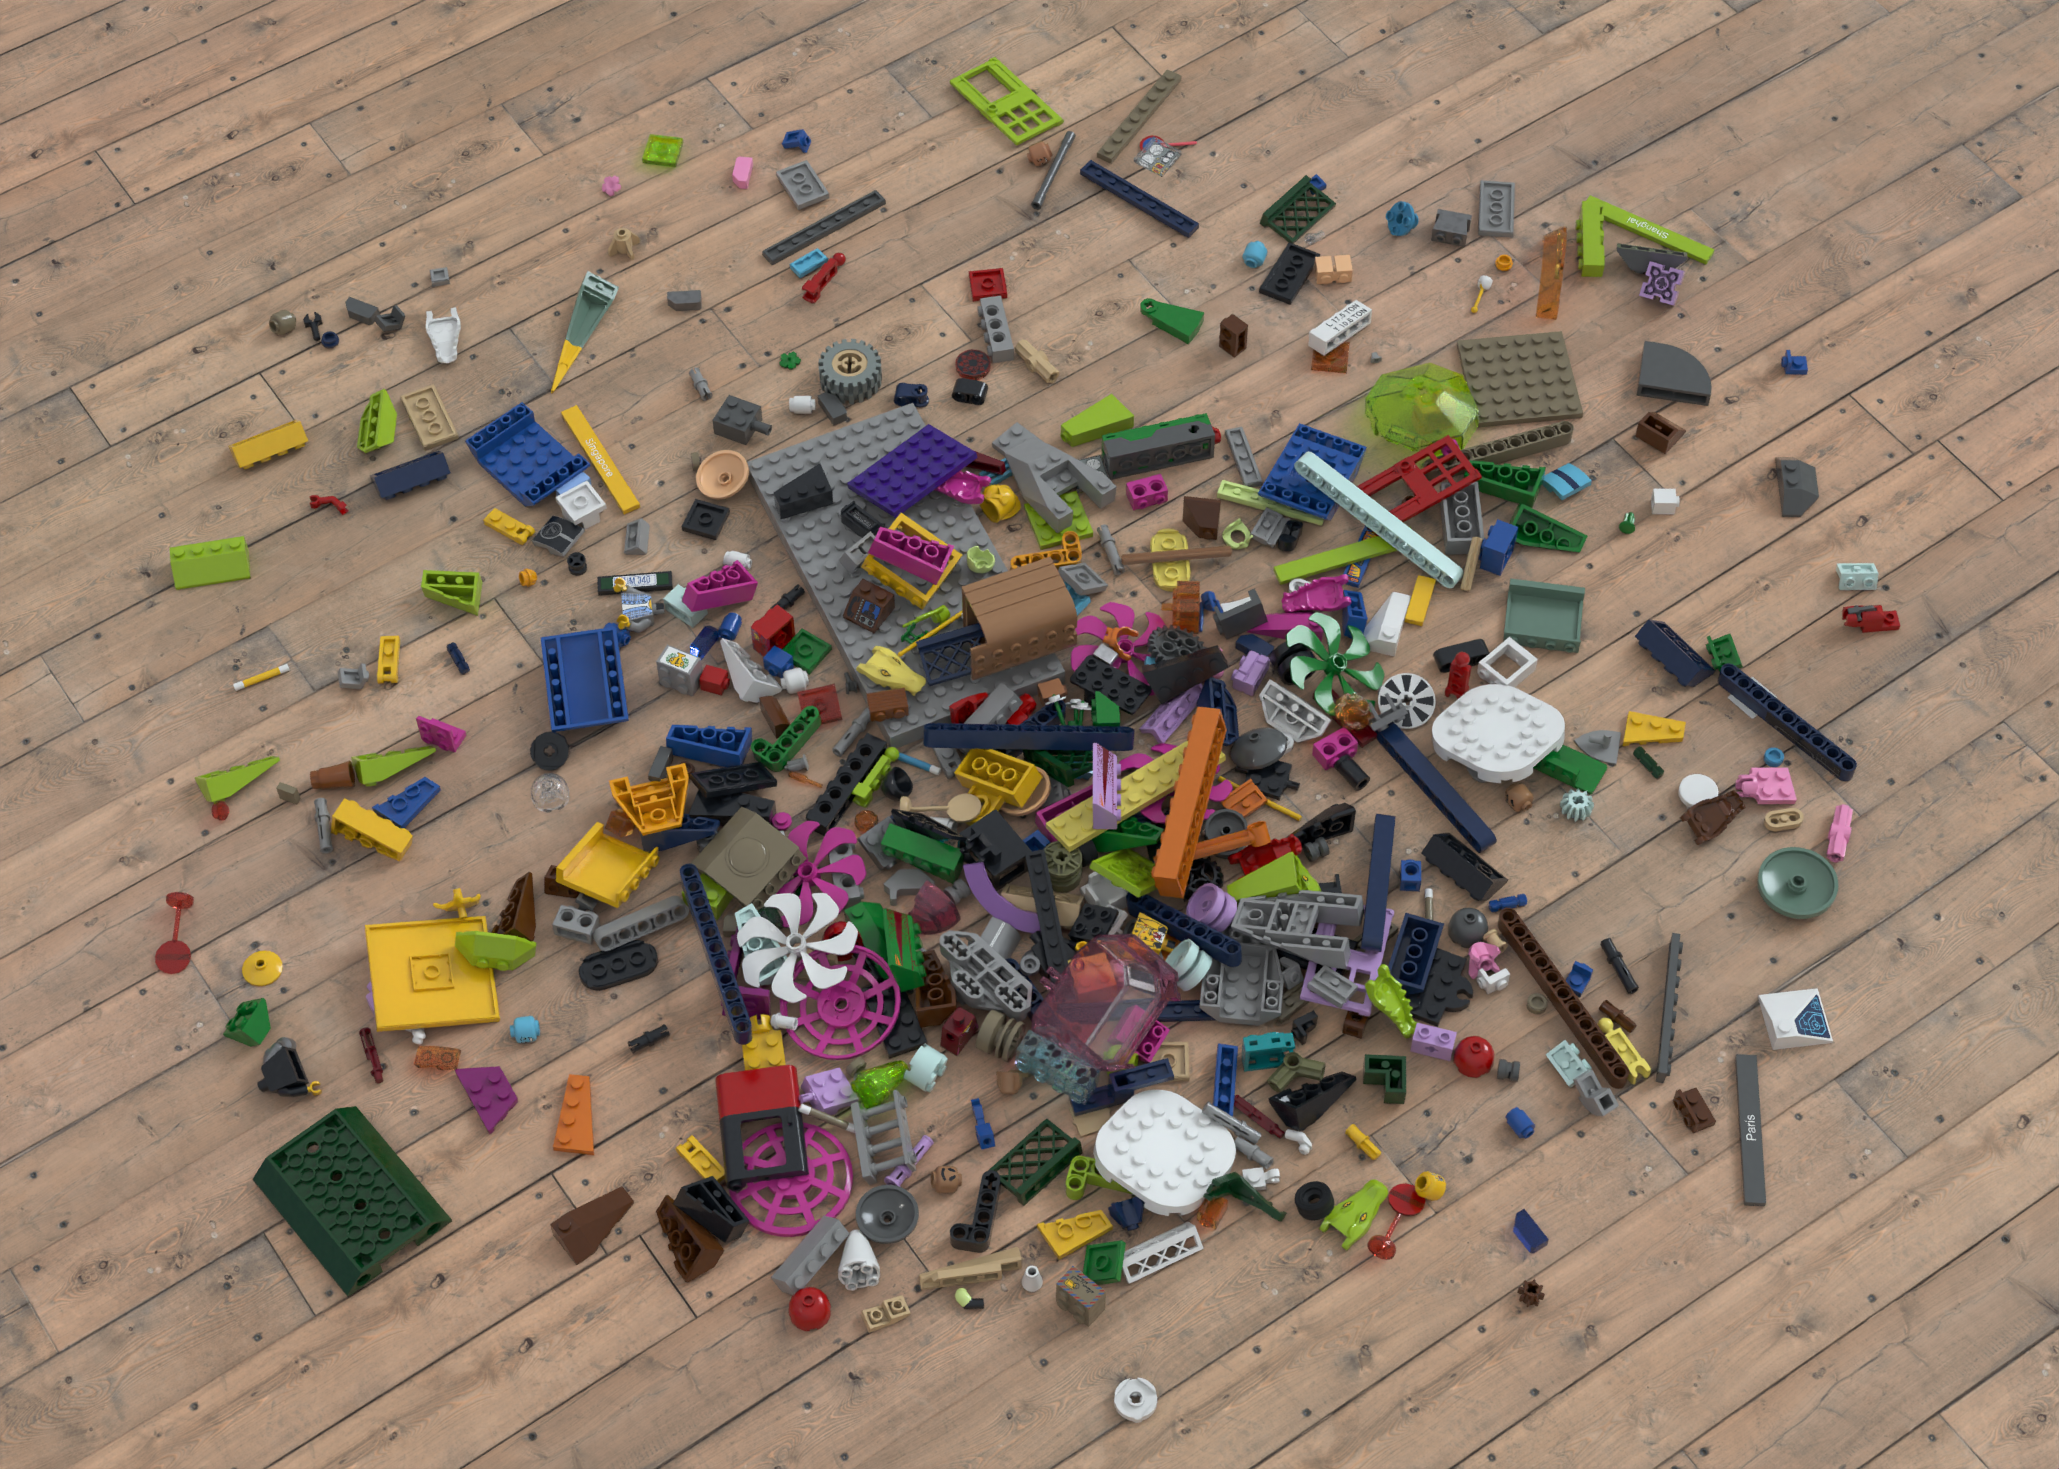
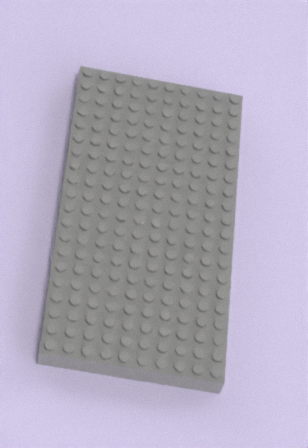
M913 403L747 462L749 467L748 478L854 681L857 682V686L866 704V693L892 690L889 686L884 688L880 684H875L867 676L856 670L860 663L866 664L874 655L872 649L875 646L888 648L898 655L900 651L910 645L906 641L901 642V636L907 632L906 628L902 627L903 624L916 619V617L933 611L941 605L946 606L950 612V618L962 611V586L1008 571L971 504L959 502L935 490L911 506L903 514L946 544L954 545L953 549L961 553L962 557L923 610L916 605H912L906 598L899 596L889 586L883 585L880 580L873 575H869L861 567L851 575L839 562L844 552L862 539L841 522V510L845 505L855 501L858 506L880 523H885V528L887 529L896 519L850 490L847 483L926 426ZM821 464L832 489L833 504L780 519L775 507L774 492L816 465ZM979 546V549L982 551L988 549L995 557L993 569L987 573L971 571L967 566L966 558L969 548ZM874 558V560L925 595L933 585V583L880 558ZM862 579L893 593L895 596V609L875 634L843 618L851 593ZM962 616L940 630L936 635L963 628ZM931 617L916 623V627L911 633L918 636L924 633L925 630L930 632L938 627L940 623L936 624ZM911 635L908 637L912 641L915 639ZM969 642L964 643L961 649L970 652L971 646ZM916 646L902 655L900 659L914 672L926 678L920 653ZM946 648L943 655L951 658L955 650ZM958 652L954 660L963 664L967 655ZM933 653L924 655L925 660L933 663L937 657ZM1052 653L973 681L970 674L929 686L926 678V684L915 696L909 691H905L909 710L908 716L900 719L893 717L881 722L876 721L888 746L897 749L923 739L925 724L952 723L949 706L963 698L984 692L989 696L1000 683L1012 690L1017 696L1027 693L1033 697L1038 695L1037 684L1059 678L1061 684H1065V670L1056 654ZM940 657L936 666L944 669L949 661ZM970 657L969 661H968L967 664H966V666H968V667H970V668H971V657ZM952 663L948 672L952 674L957 673L960 666ZM933 669L930 674L931 680L939 678L942 672Z

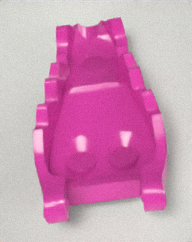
M960 470L934 490L965 504H981L985 497L980 492L982 487L990 485L991 478L989 476H978L967 470L965 472Z
M1348 575L1320 577L1318 580L1313 579L1311 584L1305 583L1304 586L1298 587L1297 591L1292 593L1284 592L1282 598L1283 610L1287 613L1298 610L1331 612L1349 606L1351 598L1344 597L1342 585L1348 583Z

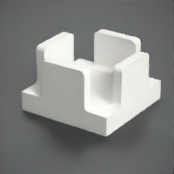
M588 481L556 497V502L561 507L564 519L573 522L574 525L582 522L585 530L599 523V513L607 509L605 502Z
M1097 872L1088 876V884L1080 888V893L1088 904L1103 907L1109 904L1121 910L1127 907L1126 895L1128 891L1122 887L1114 886L1110 880Z

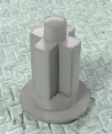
M804 754L802 758L788 761V765L784 766V769L789 770L790 773L804 768L807 771L809 770V764Z

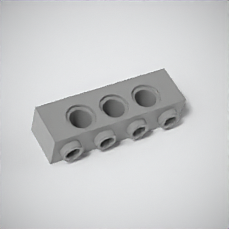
M1001 296L981 298L980 306H977L979 317L982 316L980 321L982 330H985L984 341L989 344L987 346L988 357H992L993 363L1014 360V347Z
M842 844L833 849L828 854L830 864L850 855H857L852 852V849H855V844ZM831 873L833 885L845 890L849 897L843 910L860 903L861 899H864L863 887L857 886L851 875Z

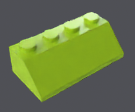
M244 536L169 547L176 590L251 579L249 550Z

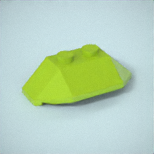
M385 389L370 395V402L365 407L360 419L357 448L364 453L380 449L394 442L397 413Z
M480 931L456 932L455 947L472 966L513 971L535 957L537 942L528 941L518 936Z

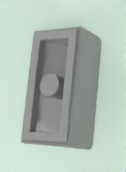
M642 518L627 524L624 554L626 555L647 554L650 526Z

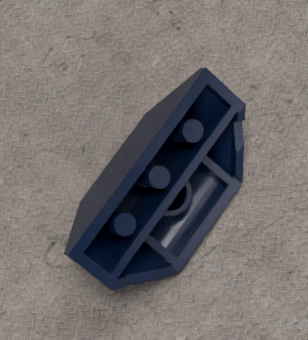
M1211 677L1205 680L1197 700V707L1221 710L1227 729L1223 745L1229 746L1239 738L1237 707L1231 694L1225 688V682Z

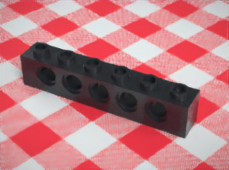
M869 733L858 741L854 752L848 755L844 766L838 769L834 780L829 781L824 794L819 795L814 808L810 809L806 814L807 821H815L820 824L814 830L815 832L825 836L830 829L838 824L856 796L852 794V791L859 782L863 783L881 756L884 755L887 749L886 741Z

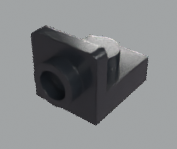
M1314 1010L1293 1020L1291 1033L1296 1041L1299 1040L1301 1045L1306 1044V1032L1312 1031L1317 1026L1318 1015Z

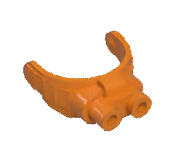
M1107 627L1105 634L1108 636H1104L1103 643L1109 644V647L1119 654L1118 657L1126 661L1131 660V656L1125 654L1118 645L1117 638L1122 635L1138 637V631L1132 630L1129 627H1115L1114 629Z

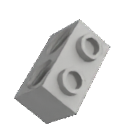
M871 531L845 551L839 560L851 575L862 566L869 554L868 551L875 538Z
M561 905L552 926L555 935L592 945L594 941L593 932L600 927L599 916L592 911H582L573 906Z

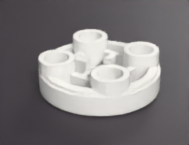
M1692 774L1681 781L1678 794L1680 800L1689 809L1702 800L1717 797L1718 787L1711 778L1701 774Z

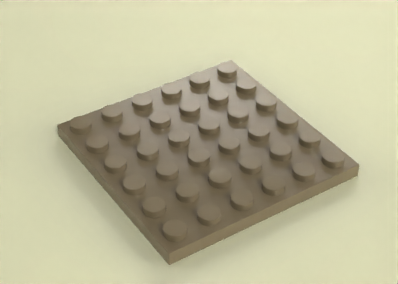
M1562 331L1457 341L1458 354L1476 428L1583 417V410Z

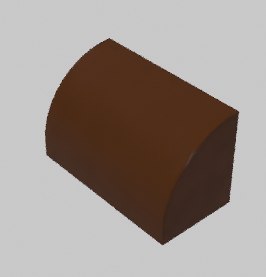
M774 696L760 697L761 712L777 739L791 723L777 698Z

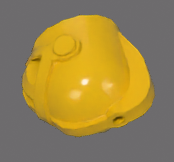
M989 485L982 492L985 498L980 507L986 517L993 523L1013 517L1021 508L1017 495L1007 485Z

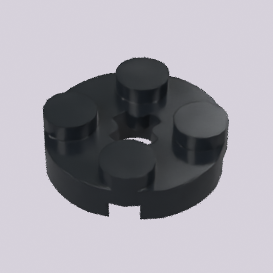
M552 731L544 732L537 736L530 747L532 760L535 761L538 767L548 771L556 770L563 766L570 754L567 739L559 733ZM549 746L555 749V753H552V756L545 752V749Z

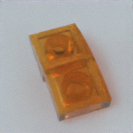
M418 1046L414 1065L417 1068L436 1067L438 1070H456L461 1050L441 1046Z

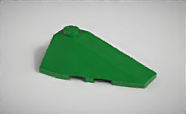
M1131 817L1118 823L1117 829H1108L1093 838L1092 841L1098 852H1110L1157 844L1162 832L1165 831L1147 822L1140 823L1137 818Z

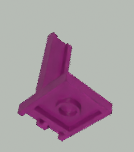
M738 927L736 928L735 935L731 936L730 946L732 949L731 951L728 950L727 953L736 980L743 954V948L739 947L737 940ZM738 986L749 1018L757 1015V1019L761 1020V1014L771 1017L769 990ZM723 1008V1010H722V1015L726 1016L725 1011H724V1008Z

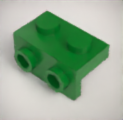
M1731 634L1712 640L1711 636H1707L1708 643L1705 645L1709 655L1713 654L1714 658L1711 659L1715 670L1719 669L1720 671L1721 667L1728 663L1735 665L1739 669L1743 667Z

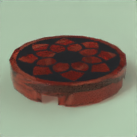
M971 349L962 352L956 358L955 369L962 378L979 380V378H984L990 372L991 361L985 352Z

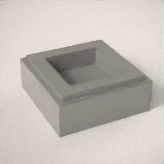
M447 267L430 270L433 287L450 284Z

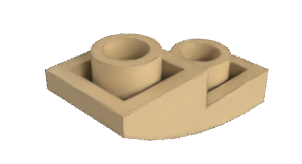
M903 1295L884 1300L880 1306L863 1310L861 1317L870 1333L892 1325L908 1317L911 1313Z

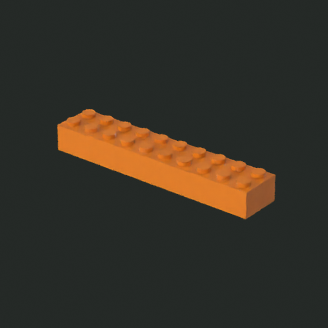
M1197 707L1196 714L1192 716V730L1188 732V745L1183 750V764L1179 765V779L1174 784V798L1170 799V813L1165 818L1166 828L1165 832L1161 834L1162 844L1156 852L1157 863L1156 866H1153L1151 873L1160 896L1183 899L1227 731L1221 710L1216 708Z

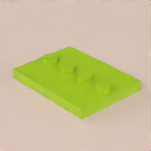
M1130 848L1117 850L1093 860L1089 867L1110 880L1114 886L1122 887L1138 898L1157 889L1154 878L1151 876L1155 863Z

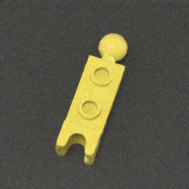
M1601 1018L1597 1025L1629 1069V1082L1633 1085L1636 1083L1637 1073H1640L1644 1078H1648L1651 1073L1650 1066L1644 1058H1641L1622 1029L1613 1030L1612 1020Z

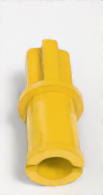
M1355 1124L1350 1125L1346 1129L1345 1134L1355 1142L1358 1149L1361 1148L1372 1160H1376L1381 1155V1151L1370 1141V1137L1365 1136Z

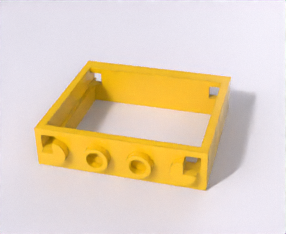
M900 513L889 527L891 530L898 529L910 537L915 535L921 537V540L929 542L935 540L939 541L941 545H948L903 513ZM955 549L952 550L947 562L948 566L943 571L937 585L933 584L926 595L874 560L875 556L868 554L861 568L867 571L869 575H873L880 580L883 585L889 586L899 596L909 600L912 605H916L923 610L957 566L962 554Z

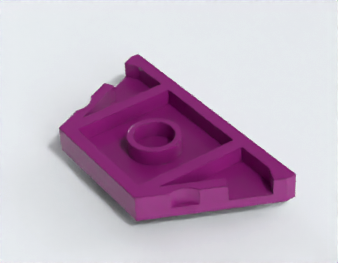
M500 1066L456 1069L455 1073L489 1135L492 1134L500 1120L503 1121L508 1111L513 1109L518 1103L515 1092Z

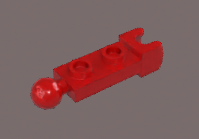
M835 253L833 258L824 263L821 270L802 286V290L806 291L802 297L804 300L815 303L821 297L820 292L838 272L837 266L845 264L846 257L843 253Z
M1466 652L1456 654L1451 663L1448 684L1445 688L1446 697L1453 694L1458 700L1469 691L1468 684L1472 666L1468 665L1470 657Z

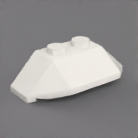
M1269 679L1259 695L1266 722L1282 733L1291 735L1297 743L1322 736L1332 721L1320 710Z

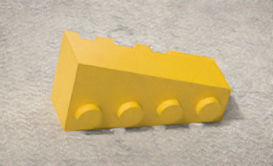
M344 798L332 815V834H344L345 839L351 842L353 839H356L363 847L368 849L375 847L378 853L399 862L412 844L413 835L407 829L395 826L392 821L382 819L374 811L360 807L353 800L349 801Z

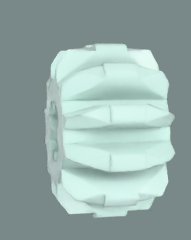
M1579 788L1576 792L1570 789L1568 793L1563 795L1560 808H1562V814H1567V819L1574 818L1576 822L1579 818L1584 821L1586 817H1590L1594 808V802H1592V796H1587V791L1582 793Z

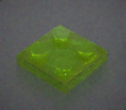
M650 134L642 157L643 163L676 167L684 143L683 138Z

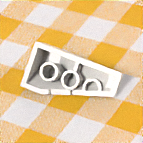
M1392 592L1367 624L1363 635L1370 645V651L1395 657L1411 599L1410 595Z
M724 638L720 640L733 686L738 692L740 699L745 702L758 703L760 702V697L773 696L782 691L775 678L770 674L766 676L761 671L763 667L750 660L751 656L738 643Z

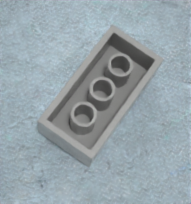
M1441 482L1440 492L1450 487V483ZM1474 482L1440 502L1445 555L1468 554L1471 540L1474 536L1482 538V542L1484 540L1478 482Z

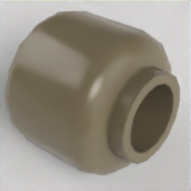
M281 310L270 317L269 327L273 333L285 335L295 329L296 317L288 310Z

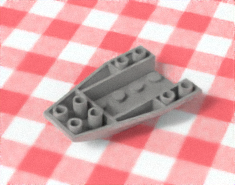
M1231 922L1220 933L1241 944L1242 962L1237 967H1229L1212 958L1211 966L1202 979L1200 1008L1218 1022L1260 1026L1281 1016L1284 980L1277 950L1232 930Z

